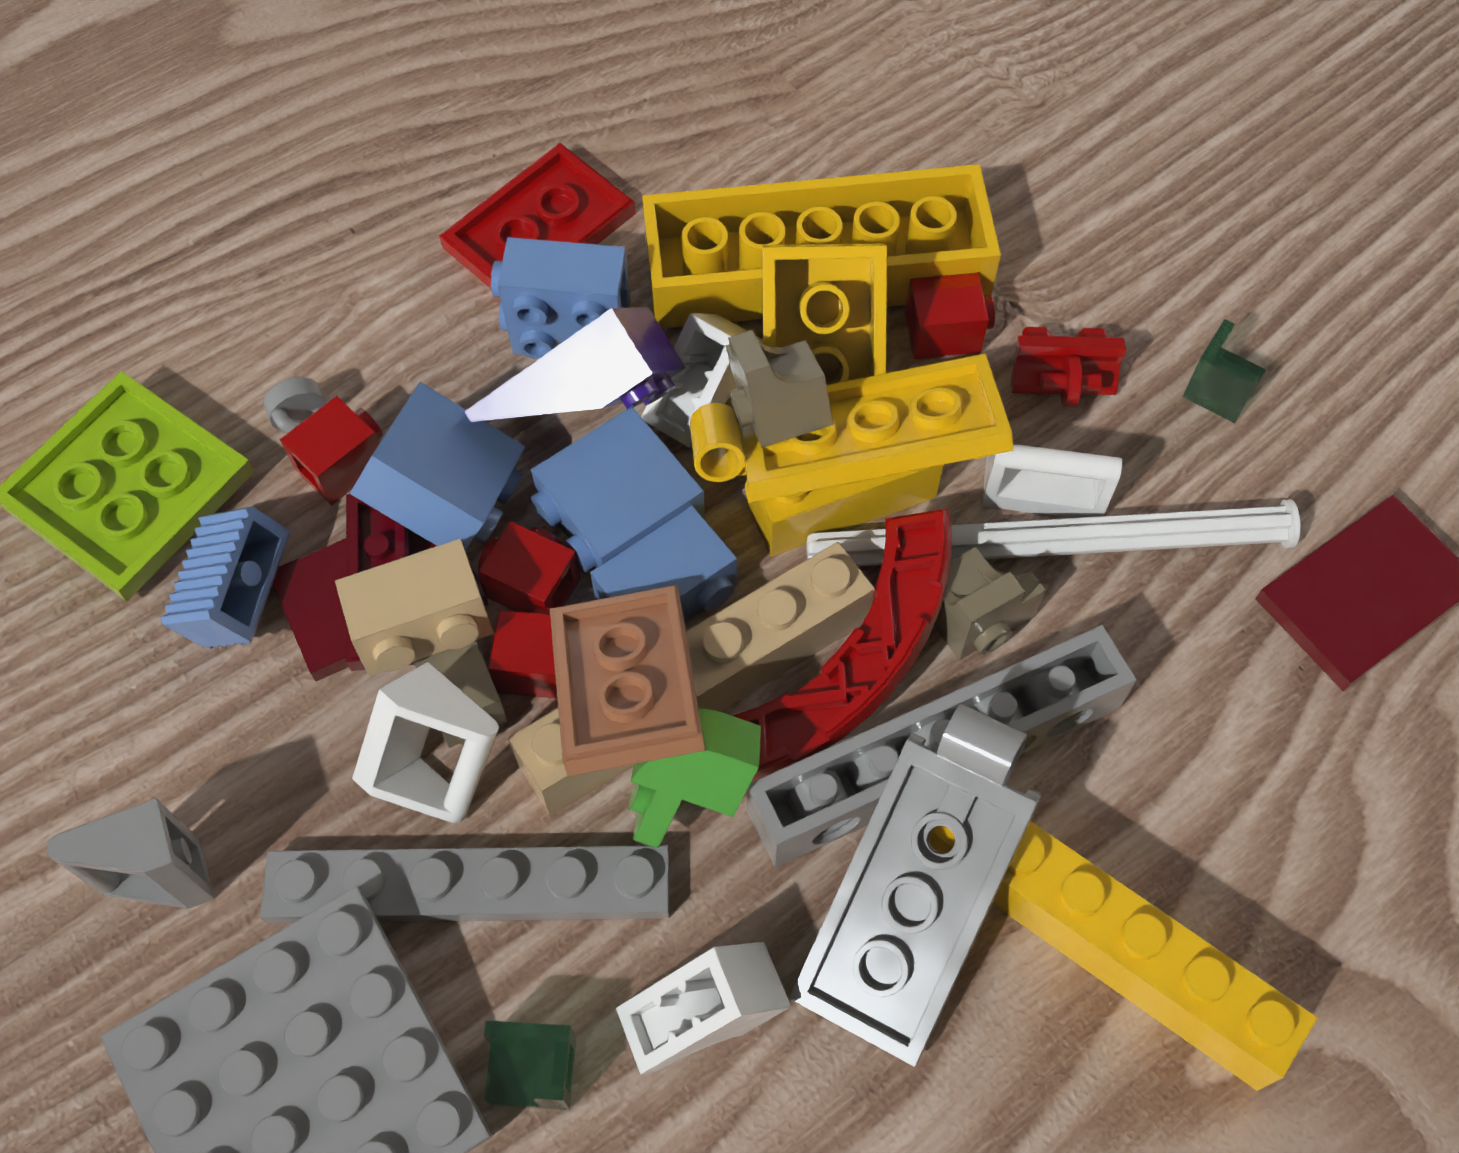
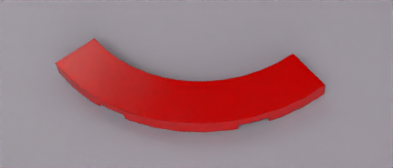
M948 508L885 518V548L875 591L873 592L875 598L860 628H855L837 652L820 668L822 672L804 687L791 695H788L786 692L782 696L759 707L731 715L761 726L759 768L752 781L761 779L819 753L844 738L864 722L892 694L911 669L929 638L941 609L949 578L952 554V518Z

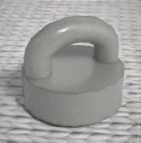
M304 377L288 378L277 383L267 392L263 400L264 409L272 426L286 433L290 432L326 404L318 383L311 378Z

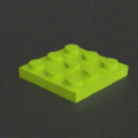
M120 371L0 485V507L128 602L194 535V528L201 526L199 517L214 514L251 477L255 470L250 461Z

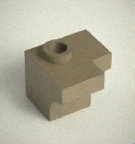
M753 330L728 337L729 345L725 346L735 389L730 391L733 409L741 427L751 424L762 448L833 425L825 375L806 340L784 347H770L759 342Z
M974 547L951 560L945 594L934 627L959 661L977 650L981 655L988 654L1002 646L1011 637V630L1036 616L1046 589L1032 571L1012 575L1011 572L1003 573L996 570L985 560L979 550Z

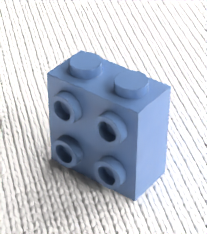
M507 237L503 261H494L491 292L494 297H500L501 299L499 326L501 330L508 331L512 353L540 359L611 308H631L625 247Z
M419 382L371 456L350 494L437 546L461 538L466 550L473 539L484 544L497 525L503 512L495 508L494 504L496 500L505 504L521 480L523 474L514 469L525 446L485 421L471 422L464 412L466 409Z
M634 408L626 409L531 469L536 494L531 497V501L535 510L549 528L557 524L569 538L565 541L566 547L576 552L578 566L584 572L591 568L595 570L690 506H693L705 520L704 491Z

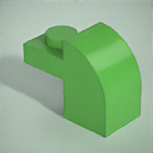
M699 708L706 751L633 764L631 782L635 784L628 804L629 810L637 812L633 840L659 848L682 800L733 817L759 768L761 726L716 710Z

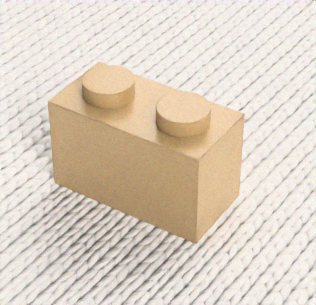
M461 538L335 580L351 641L369 677L385 671L403 669L414 661L449 649L464 648L475 640L494 634Z

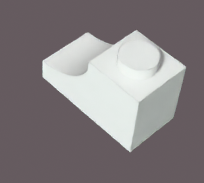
M690 313L674 347L686 368L671 378L676 386L673 390L646 406L642 419L687 447H692L690 419L693 413L706 404H725L730 398V391L735 389L725 346L729 345L728 337L747 331L718 314ZM756 336L757 340L763 344V340Z
M756 942L713 947L621 1004L616 1010L641 1075L659 1071L688 1055L716 1043L742 1036L789 1009L791 1005L765 943Z

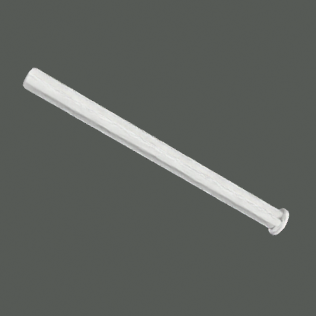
M1289 499L1282 500L1278 507L952 525L951 560L974 547L979 550L985 559L1281 542L1284 548H1295L1300 537V515L1296 503ZM885 529L811 533L807 536V559L838 541L858 567L882 565L885 548Z

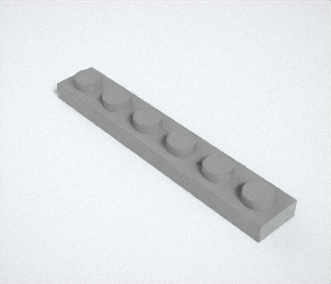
M652 846L267 851L260 918L266 924H292L355 886L363 891L379 922L669 918V846H659V848Z

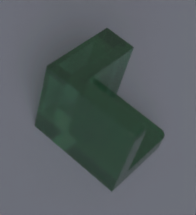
M1224 319L1199 359L1182 397L1235 423L1266 369L1224 349L1235 326V323Z
M485 1021L484 1038L490 1044L485 1101L491 1106L570 1110L577 1040L571 1026Z

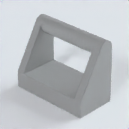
M157 798L58 833L47 844V854L50 858L105 897L185 909L214 900L199 838Z

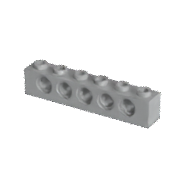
M1101 625L752 782L747 789L746 810L774 867H779L867 826L906 740L911 734H917L927 739L924 744L925 746L937 751L943 734L960 704L1027 734V740L1021 752L1023 754L1120 709L1137 679L1104 626Z

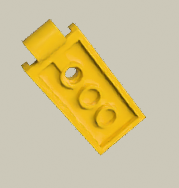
M986 353L826 385L833 425L763 448L751 424L741 427L734 409L726 404L710 403L703 405L693 413L690 419L694 467L698 475L712 482H724L736 476L747 475L745 491L748 503L782 496H792L802 492L852 484L863 480L918 471L924 468L970 459H980L990 455L1013 451L1012 430Z

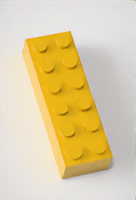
M980 164L642 195L654 318L661 329L684 326L690 313L718 314L730 322L763 319L762 245L872 243L887 245L886 307L906 305L910 279L979 272L983 295H992L1001 258Z

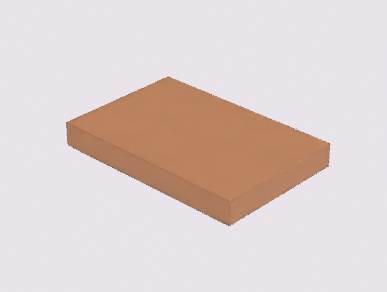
M678 585L550 609L562 759L568 777L706 751Z

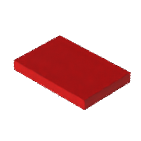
M558 143L440 234L439 238L444 250L491 289L494 261H503L507 237L598 245L636 214L635 201L563 144Z

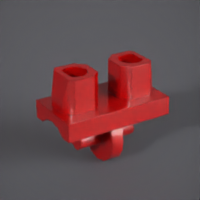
M1025 327L1022 331V336L1018 335L1010 382L1012 393L1060 394L1063 407H1077L1080 394L1116 395L1120 366L1126 353L1124 338L1108 337L1104 328H1083L1075 334V337L1053 336V333L1048 331L1047 327Z

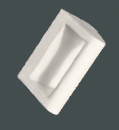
M1013 444V451L986 456L982 506L1067 518L1103 517L1121 476L1122 458Z
M427 662L379 689L352 779L370 796L451 823L462 822L467 815L497 735L498 723ZM430 727L466 739L450 784L420 758Z

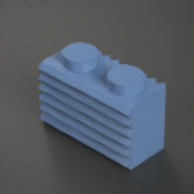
M253 506L199 517L201 526L194 528L197 537L190 539L192 548L186 550L188 559L182 561L184 570L178 572L180 581L173 583L176 592L169 594L171 602L164 605L167 614L160 616L165 627L202 647L211 649L212 647L235 646V644L243 645V643L251 645L290 537V530Z

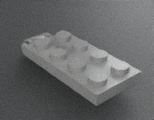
M960 704L943 734L937 751L924 745L927 739L914 733L910 735L905 742L789 997L791 1000L910 1065L916 1066L1042 797L1041 794L1031 789H1028L1026 794L1006 785L1024 748L1027 734ZM945 826L953 832L955 844L951 851L942 853L936 851L931 846L929 835L934 827Z

